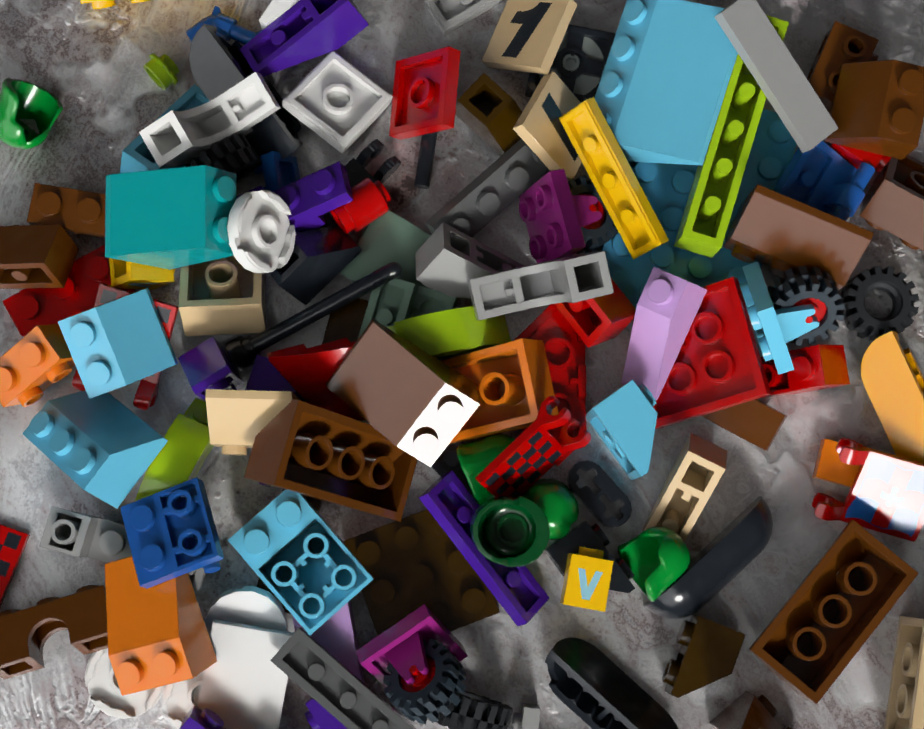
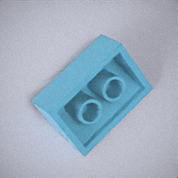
M80 391L49 400L39 413L32 418L29 426L23 432V435L83 490L115 508L120 506L168 442L166 438L109 392L89 399L86 391Z

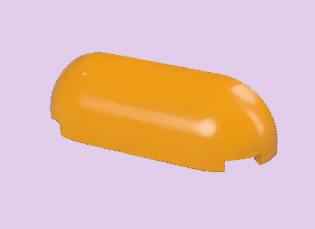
M890 331L875 339L866 349L861 362L862 382L896 456L924 464V376L909 348L903 350L898 341V333Z

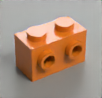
M59 324L37 325L0 357V403L3 407L20 404L23 407L34 404L43 397V392L49 386L62 380L72 372V367L75 363Z

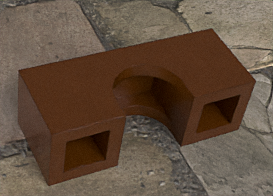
M35 183L27 222L30 225L60 224L67 234L73 238H79L80 234L105 238L106 194Z
M87 585L79 588L75 594L66 597L44 598L38 601L36 606L27 609H11L0 612V677L6 680L45 668L43 661L45 642L51 635L61 630H68L70 644L83 655L108 648L106 587L104 585Z

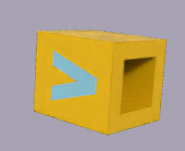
M109 258L111 286L124 289L148 288L149 290H155L174 282L175 269L168 270Z
M579 547L578 555L568 553L560 603L605 612L614 561L603 559L604 551L586 547Z

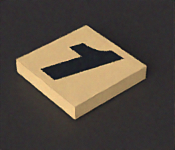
M507 0L482 62L488 68L548 75L577 3L574 0Z
M552 71L542 77L513 129L550 171L564 169L567 180L570 181L575 177L582 162L559 118L581 102L558 75Z

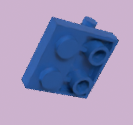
M822 141L813 149L804 153L798 147L773 191L846 221L848 217L854 216L865 197L864 189L874 174L875 168L868 163L862 162L858 169H856Z
M198 477L120 507L139 586L148 589L202 567L204 573H213L221 569L219 561L224 559L204 482Z

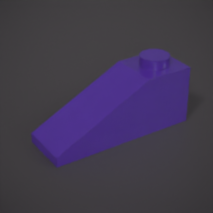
M300 0L241 47L240 51L253 72H258L264 77L341 48L366 28L369 23L352 0Z

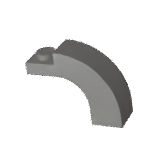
M605 251L544 261L467 280L476 320H483L544 305L564 302L575 303L614 293Z

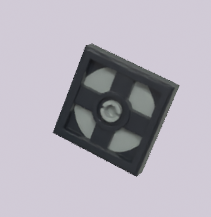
M569 24L549 72L554 71L582 103L586 99L595 98L616 33ZM529 73L525 92L526 97L532 96L545 74Z

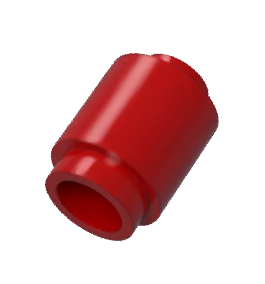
M365 178L351 187L354 201L330 211L334 220L345 234L352 230L360 231L389 211L387 202L391 198L379 180L373 183L369 178Z

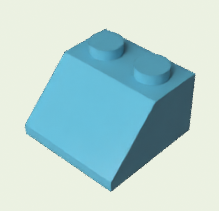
M148 288L58 321L89 399L124 387L178 364Z
M634 380L628 382L586 414V419L630 480L640 478L649 472L658 414L653 408L657 403L652 393L644 384L637 386Z

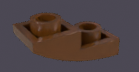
M755 399L703 415L702 417L768 451L787 415Z

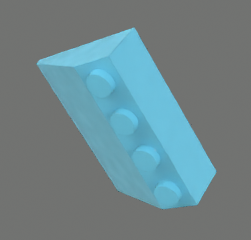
M684 0L626 1L595 100L628 162L703 166L738 55L714 17L725 8Z

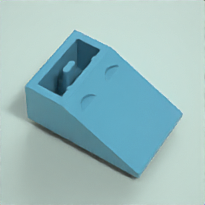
M284 490L228 539V542L309 635H312L374 579L303 494Z

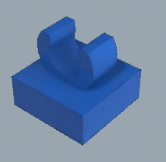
M274 151L261 155L262 165L254 169V175L264 176V188L271 192L300 179L297 157L290 155L285 159H281L280 153Z

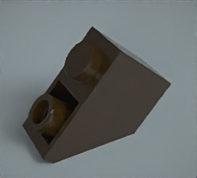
M483 73L457 100L456 116L500 156L521 139L513 129L522 113L521 109L508 93L487 74Z
M694 614L691 616L690 621L684 620L677 635L676 643L681 644L676 660L670 659L663 673L662 682L667 683L664 691L679 698L732 674L746 634Z

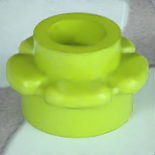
M154 53L150 54L151 60L143 66L149 77L163 90L167 89L171 84L176 85L178 83L176 75L180 71L172 59L166 54L157 57Z

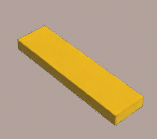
M595 98L586 99L561 116L559 120L632 259L634 260L669 241Z

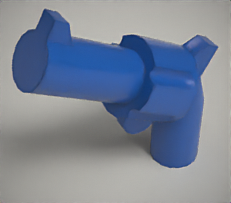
M215 6L212 15L203 18L188 29L186 33L192 41L202 25L208 24L217 27L215 34L226 41L233 39L245 45L262 30L255 33L237 25L236 19L221 13L220 8Z

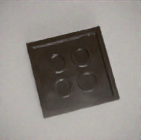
M428 509L402 518L401 522L394 521L343 541L374 578L361 592L378 636L424 604L450 632L500 613L494 595Z

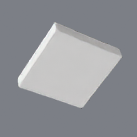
M332 51L283 99L282 107L340 153L344 154L391 104L393 96L338 53Z

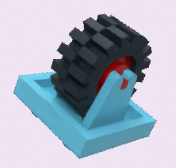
M758 262L743 266L747 282L740 284V288L765 362L773 359L778 375L795 370L786 343L793 340L795 345L802 346L803 339H807L809 345L815 344L816 336L820 335L823 340L829 337L827 330L831 329L836 332L839 328L837 320L843 321L844 312L842 309H845L837 285L826 271L822 274L820 268L813 267L811 273H809L806 266H799V274L794 275L792 268L786 270V279L783 280L778 275L773 280L775 286L767 287Z

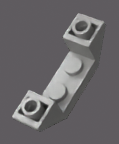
M51 506L39 547L79 558L88 557L106 563L132 555L123 523ZM203 567L188 573L194 590H201L205 576Z

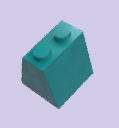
M201 165L106 175L105 257L171 270L234 256L229 245L227 225L229 212L237 199L236 174Z

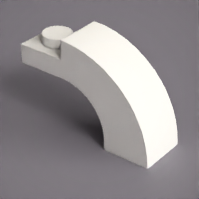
M254 72L211 101L185 111L171 110L139 133L160 168L174 167L189 163L192 158L198 157L201 151L208 150L214 143H220L223 138H230L236 133H243L246 136L253 131L251 127L279 110L280 106L262 75Z

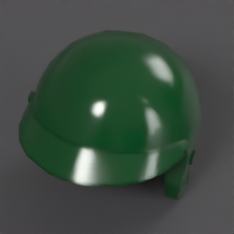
M498 496L485 501L474 513L470 527L472 540L477 550L490 561L507 567H521L537 560L546 549L550 537L548 520L543 510L535 502L522 496Z

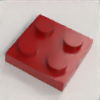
M448 46L396 61L389 136L403 140L454 128L460 50Z

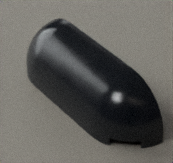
M203 24L192 40L189 63L196 83L209 101H211L254 72L240 51V48L243 46L239 42L235 41L230 45L215 34L217 27ZM264 76L263 79L279 104L280 109L251 127L253 131L245 137L260 160L261 155L272 151L280 153L281 159H285L303 145L297 134L302 127L298 119L282 107V97L267 77Z
M759 496L702 549L690 561L684 574L662 592L657 600L653 602L648 600L643 606L653 614L667 619L689 617L701 610L767 546L772 534L773 521L771 511L762 496Z
M564 638L557 642L547 655L545 663H547L551 678L549 687L590 728L678 729L673 718L657 701L591 643L579 638Z

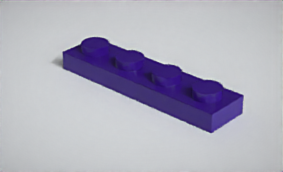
M452 470L443 474L419 499L517 626L527 624L549 600V596L526 566L507 567L490 561L477 550L472 540L470 527L472 517L479 505Z

